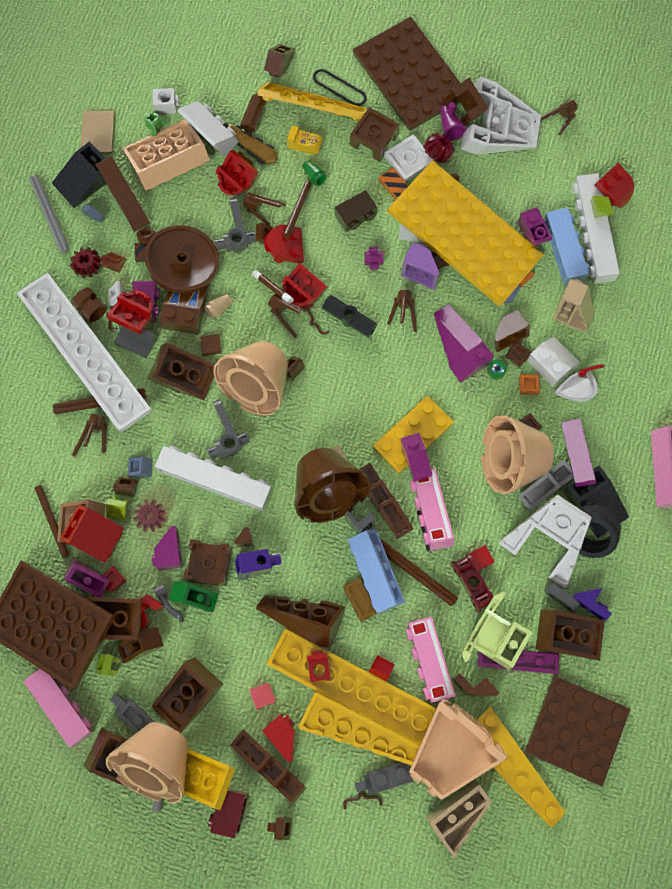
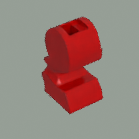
M148 594L139 598L142 599L139 631L147 629L151 623L147 614L148 608H152L155 611L165 608L164 605Z

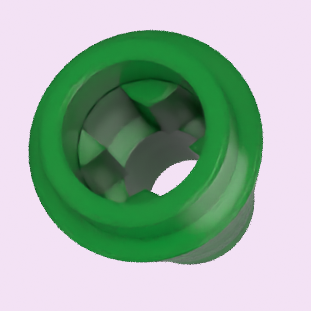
M310 160L303 163L302 168L313 185L320 186L326 181L327 176L323 169Z

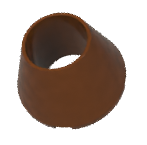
M318 448L305 454L297 464L294 506L297 515L302 520L305 518L309 519L311 523H324L345 516L346 511L352 512L354 510L353 506L359 501L362 503L370 491V481L367 475L333 449Z

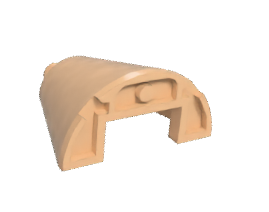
M441 700L438 704L409 771L414 781L417 783L424 782L428 786L426 788L427 791L434 797L438 796L441 800L507 758L502 746L499 743L494 744L493 736L475 718L456 704L452 707L449 706L450 702L448 700Z

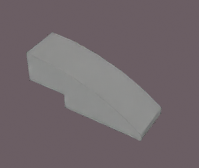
M564 459L518 495V497L531 511L574 478L571 466Z

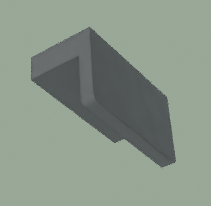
M118 324L120 331L114 343L143 358H147L157 341L154 333L144 329L141 335Z
M349 511L345 512V521L357 535L370 530L375 525V517L371 512L359 522Z

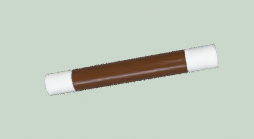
M258 270L253 271L252 275L286 303L291 304L293 302V298L266 276Z

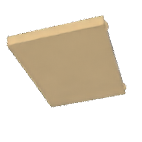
M83 111L81 147L90 141L101 154H112L115 112Z

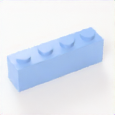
M568 208L547 212L544 222L552 237L550 243L564 286L568 285L570 279L585 281L590 273V268L584 260L585 254L583 247H580L579 233L573 226V215L569 213Z
M366 530L348 539L350 550L354 554L357 568L362 574L364 586L369 592L371 604L376 613L385 612L406 603L377 530Z

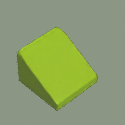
M597 195L592 197L590 202L595 218L613 215L609 197Z

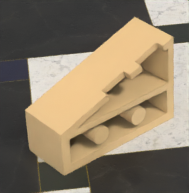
M570 279L552 320L587 333L594 317L589 286L580 280Z
M473 780L425 819L452 857L455 858L461 845L468 839L469 833L475 824H478L492 801L481 785Z

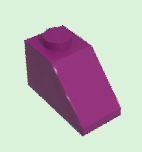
M416 433L400 438L401 450L413 481L431 477L430 463L420 434Z
M171 526L154 548L152 564L159 571L183 567L179 533L176 526Z
M73 558L64 574L65 581L96 597H101L110 583L109 579L94 568Z

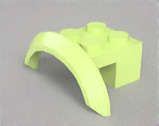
M505 592L493 597L475 626L462 651L465 663H467L471 656L473 648L508 670L513 668L532 631L517 622L510 623L493 613L505 596Z

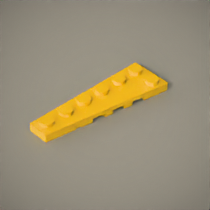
M269 81L258 89V96H262V99L266 101L280 100L320 111L332 112L338 116H349L357 121H360L367 111V108Z
M317 690L298 726L301 730L319 736L323 735L338 742L351 744L353 747L363 748L409 765L413 764L421 746L420 743Z
M488 707L476 720L493 736L494 744L499 743L507 755V758L494 766L493 769L552 828L566 812L493 709Z

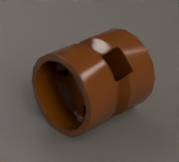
M89 287L80 290L72 299V304L78 311H82V315L90 323L99 320L107 311V306Z

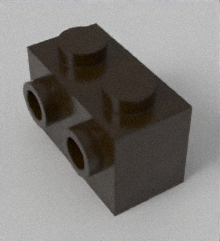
M366 190L334 207L335 216L345 232L357 229L360 224L373 220L377 215V206Z

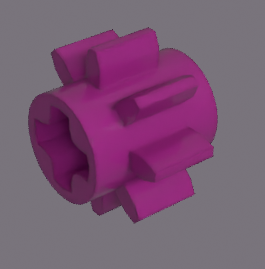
M378 246L369 247V252H364L365 266L369 265L370 270H378L379 265H383V251H378Z

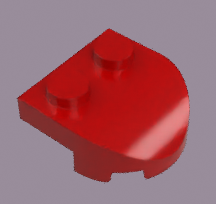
M230 150L223 164L216 169V175H218L219 180L218 186L227 195H239L247 192L259 174L235 150Z
M617 163L595 184V187L605 197H609L611 207L617 206L622 208L630 201L633 195L634 181L628 172Z
M281 224L273 228L265 236V250L267 253H271L275 262L280 264L284 261L297 264L304 262L301 228L294 226L290 238L287 239L283 237L287 225Z
M301 263L297 265L289 276H285L282 282V290L293 298L291 304L297 307H308L314 304L328 288Z
M143 291L122 292L117 296V302L107 314V318L141 335L152 319L153 306L150 297Z

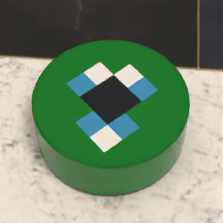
M493 360L487 368L488 375L496 380L503 378L507 371L506 364L501 360Z

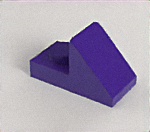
M602 588L572 595L580 603V607L600 620L606 621L612 614L608 611L606 605L601 602H595Z

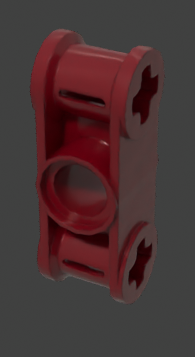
M467 553L464 558L456 562L452 561L451 566L468 593L475 610L479 613L481 609L489 605L494 596L476 568L471 555ZM471 578L476 579L478 586L471 587L468 584V580Z

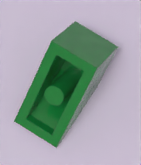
M174 581L169 601L213 613L218 593L189 583Z

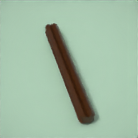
M144 388L136 389L142 398L145 399L147 396L146 390ZM94 397L54 403L52 408L55 414H62L101 406Z
M381 540L388 559L448 605L453 606L458 600L457 596L385 541Z

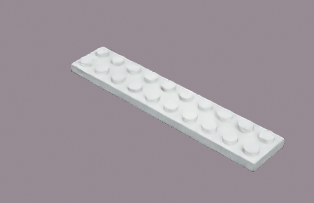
M48 273L17 292L20 299L120 433L152 412L151 408Z

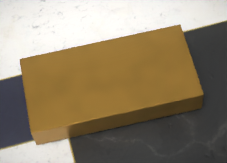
M361 578L342 586L360 622L378 614L371 604V598Z

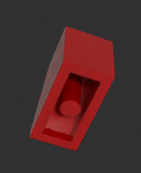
M280 714L262 731L287 762L290 763L293 760L295 738L293 726L295 723L288 715L284 717Z

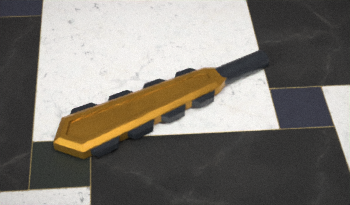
M226 122L223 124L226 129L230 127L237 134L235 136L239 141L237 145L242 149L245 148L249 155L256 156L258 162L261 164L265 163L266 165L277 162V154L273 146L264 144L263 140L258 137L254 138L250 132H244L238 125H229Z

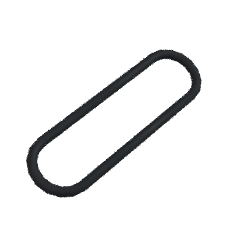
M319 69L314 72L313 80L318 85L353 105L360 106L365 103L366 95L363 91L327 70ZM318 72L327 73L364 96V100L361 103L349 100L317 81L315 78Z

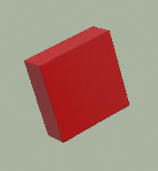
M486 545L469 553L478 571L495 563Z
M114 566L103 574V576L110 580L106 589L111 594L127 581Z
M377 655L369 673L387 681L395 664Z

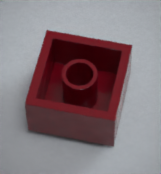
M228 788L221 810L215 809V812L210 815L208 826L211 827L210 833L234 839L239 835L249 793Z

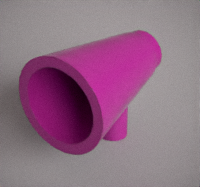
M453 102L440 108L443 135L449 138V141L460 139L466 131L465 125L454 112L456 104Z

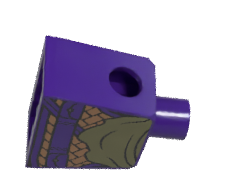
M268 549L237 554L234 561L238 580L270 573L272 566L282 564L280 553L269 555Z

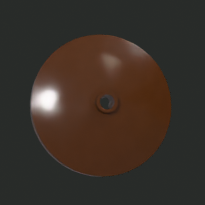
M174 225L161 229L151 237L145 249L144 261L149 276L157 285L170 292L188 294L202 290L213 281L218 270L219 254L213 241L202 231L190 226Z

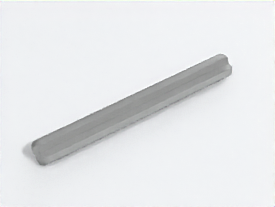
M38 175L31 176L29 180L61 254L69 252V246Z

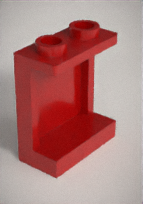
M78 505L59 540L106 563L107 559L112 555L116 542L121 538L124 528L90 508Z

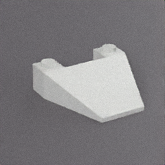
M480 77L474 83V86L489 109L483 114L481 127L472 124L463 133L461 149L479 155L536 148L541 115L497 82Z

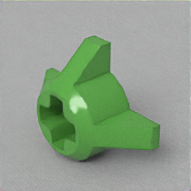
M155 112L145 116L146 127L152 130V136H157V130L161 125H167V120Z

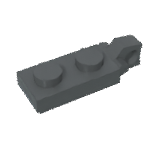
M115 693L110 699L117 706L114 710L117 716L135 733L149 723L156 722L129 697L123 699Z
M401 762L368 772V774L363 775L365 780L355 783L357 792L367 789L370 794L413 782V779L410 776L409 765Z

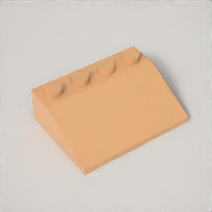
M186 119L158 131L157 136L150 135L122 148L145 191L153 189L165 181H170L174 177L185 174L189 170L210 161L203 141Z

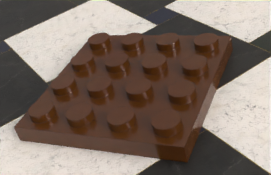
M553 676L524 753L603 787L631 709Z

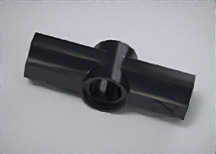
M332 295L324 301L322 309L342 321L344 326L351 327L368 338L375 331L377 323L358 312L356 307L347 305ZM347 314L354 315V317L351 319H348L345 316Z

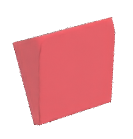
M269 683L249 690L257 710L276 702Z

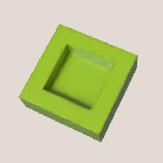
M114 496L112 499L108 498L106 502L107 517L126 520L128 516V499L124 498V501H119L117 496Z
M99 653L95 674L116 675L118 671L112 670L111 664L120 663V660L113 655Z

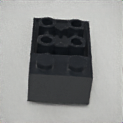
M89 141L73 154L53 180L52 185L73 208H76L106 184L95 165L104 160L105 157Z
M600 465L593 469L596 484L576 487L574 481L563 490L571 503L577 508L590 504L601 505L614 512L620 523L629 518L611 480ZM590 522L589 528L597 539L608 532L601 524Z

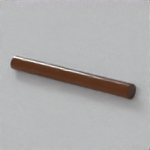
M305 181L283 233L284 238L288 239L291 236L312 185L310 181Z
M42 485L36 486L34 489L62 558L67 557L70 554L66 544L57 542L58 524Z

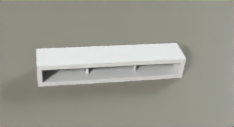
M598 173L577 176L572 184V193L576 195L575 208L580 214L578 219L579 226L583 229L582 242L586 244L587 249L585 256L586 260H589L590 263L589 276L593 278L594 284L616 281L620 274L608 216L595 218L590 202L593 196H603L595 187V184L600 180Z
M170 445L168 448L163 446L154 466L158 472L264 512L272 492V488L267 481L261 479L255 481L246 473L241 472L237 474L233 472L232 468L227 466L221 468L209 459L203 461L198 459V456L188 452L184 454L177 447Z

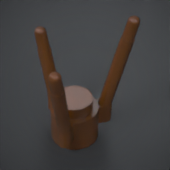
M568 99L554 110L541 116L540 122L557 113H560L564 118L568 117L558 132V135H561L570 121L576 117L574 112L577 111L578 106L574 100Z
M251 192L246 194L243 202L244 206L248 207V212L254 214L267 225H270V223L257 213L255 209H259L262 203L278 208L286 206V203L261 197Z
M398 291V296L394 298V305L387 324H391L397 306L401 308L400 323L403 324L405 309H408L410 306L413 331L416 332L415 300L412 299L413 293L411 291Z
M274 294L268 302V306L272 308L270 312L296 338V333L278 312H283L287 307L300 314V310L307 312V309L288 304L278 295Z
M98 414L90 415L72 456H76L84 438L83 446L87 447L92 432L100 433V430H102V453L106 452V430L108 425L104 423L105 417Z

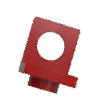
M323 650L311 652V655L307 656L310 681L330 680L327 653H323ZM318 664L325 667V674L320 677L316 676L313 672L314 667Z

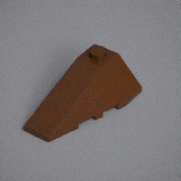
M265 595L257 604L256 609L307 641L329 648L337 636L345 606L321 600L319 604L309 603L308 599H302V601L298 602L291 601L289 597Z

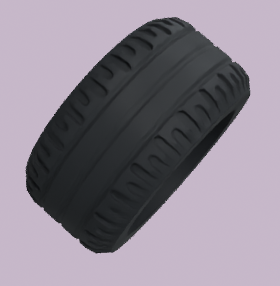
M590 504L580 507V510L592 517L590 522L604 526L610 536L597 541L585 537L579 554L589 558H600L611 554L616 549L621 534V525L618 517L614 512L601 505Z

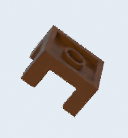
M470 78L451 89L450 93L442 98L445 105H449V103L456 99L459 100L467 113L460 118L465 126L489 109Z
M369 107L350 134V146L358 149V143L373 151V159L381 162L388 143L391 139L395 141L398 137L400 124Z
M190 539L189 550L191 553L188 569H185L184 579L188 582L226 587L232 550L230 544L220 543V545L202 543L200 540Z

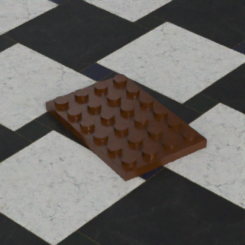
M412 17L403 20L353 49L354 56L409 131L439 115L441 112L440 108L445 105L442 98L450 93L451 89L460 84V81ZM456 99L453 103L458 104L459 100Z
M21 560L0 597V643L70 689L76 690L116 616Z

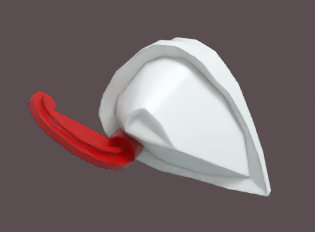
M605 364L580 369L579 372L565 380L554 394L576 402L591 400L597 394L598 388L597 382L590 371L604 368Z

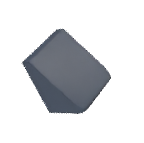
M145 456L129 458L128 477L147 478L152 476L151 458Z

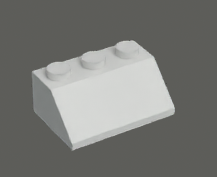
M197 101L177 110L224 157L239 142L235 138L237 134L230 127L226 129L223 126L225 122L218 115L214 117L211 114L213 110L206 103L202 105Z

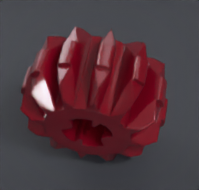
M438 132L436 134L432 133L426 139L423 146L429 158L440 164L449 161L455 150L449 138Z
M80 247V252L74 251L75 256L70 257L72 262L70 267L77 276L80 275L83 279L86 275L92 278V273L98 274L97 269L102 268L100 263L102 261L96 250H91L90 247H87L86 250Z

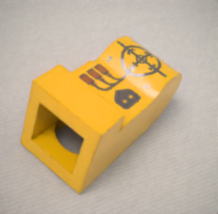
M292 125L287 138V147L315 155L319 153L323 138L317 134L299 130V127Z

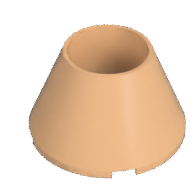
M257 341L219 358L214 366V377L221 391L230 400L233 398L240 403V408L256 415H271L282 404L288 361L284 353L277 346L266 341Z
M504 415L494 417L487 425L482 439V444H485V452L481 456L485 478L495 492L510 494L549 472L553 463V446L545 433Z
M152 722L112 751L106 759V765L109 771L113 769L118 774L116 779L136 793L158 802L163 798L169 799L168 803H177L184 795L188 743L175 729L161 723Z

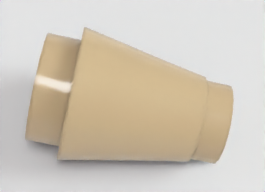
M226 294L207 302L204 309L210 318H218L233 301Z

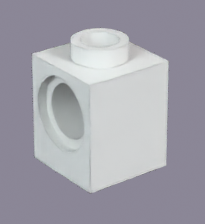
M174 88L153 89L155 113L158 115L176 114L177 106L180 103L179 96L175 95Z

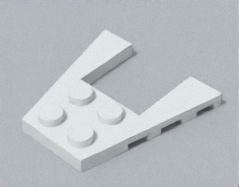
M556 495L505 536L499 544L516 555L536 527L566 547L568 551L549 576L550 579L566 589L592 517L559 495Z

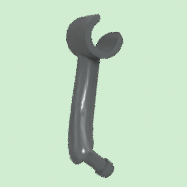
M163 584L154 588V593L160 599L167 612L178 618L179 622H184L182 612L174 609L166 600L165 595L168 592Z

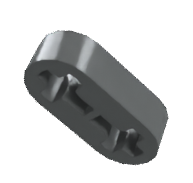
M549 582L545 587L544 592L568 611L575 613L580 607V603L556 584Z

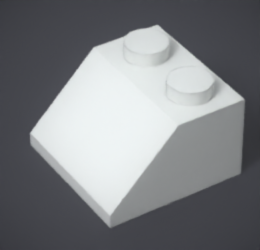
M555 337L543 342L530 354L527 360L552 387L556 386L580 364Z

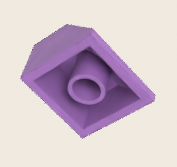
M412 242L403 261L401 276L435 290L439 271L432 254L423 244Z

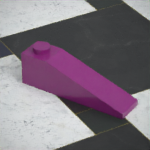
M449 304L434 313L449 367L460 383L492 362L494 356L488 347Z

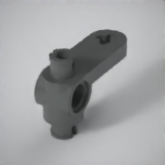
M234 197L229 198L236 228L231 229L229 233L223 234V238L215 239L217 251L226 249L227 252L239 253L248 248L249 243L257 242L254 231L245 233L237 198ZM237 238L241 239L240 242H234Z
M218 399L213 404L226 430V434L214 441V446L206 448L211 460L218 456H221L222 459L227 456H235L240 450H243L242 445L250 443L245 431L236 435L220 399ZM233 441L235 445L232 448H226V443Z

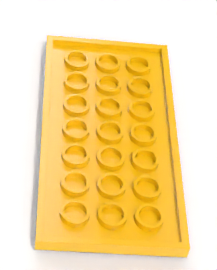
M433 160L387 209V212L499 307L544 255Z

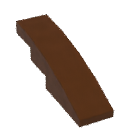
M110 156L95 164L132 230L135 232L150 224L113 157Z
M367 463L359 468L367 475L370 481V491L367 496L396 539L413 530L398 502L391 495L383 480L379 478L371 463Z
M244 729L230 744L242 758L292 804L295 803L307 788Z

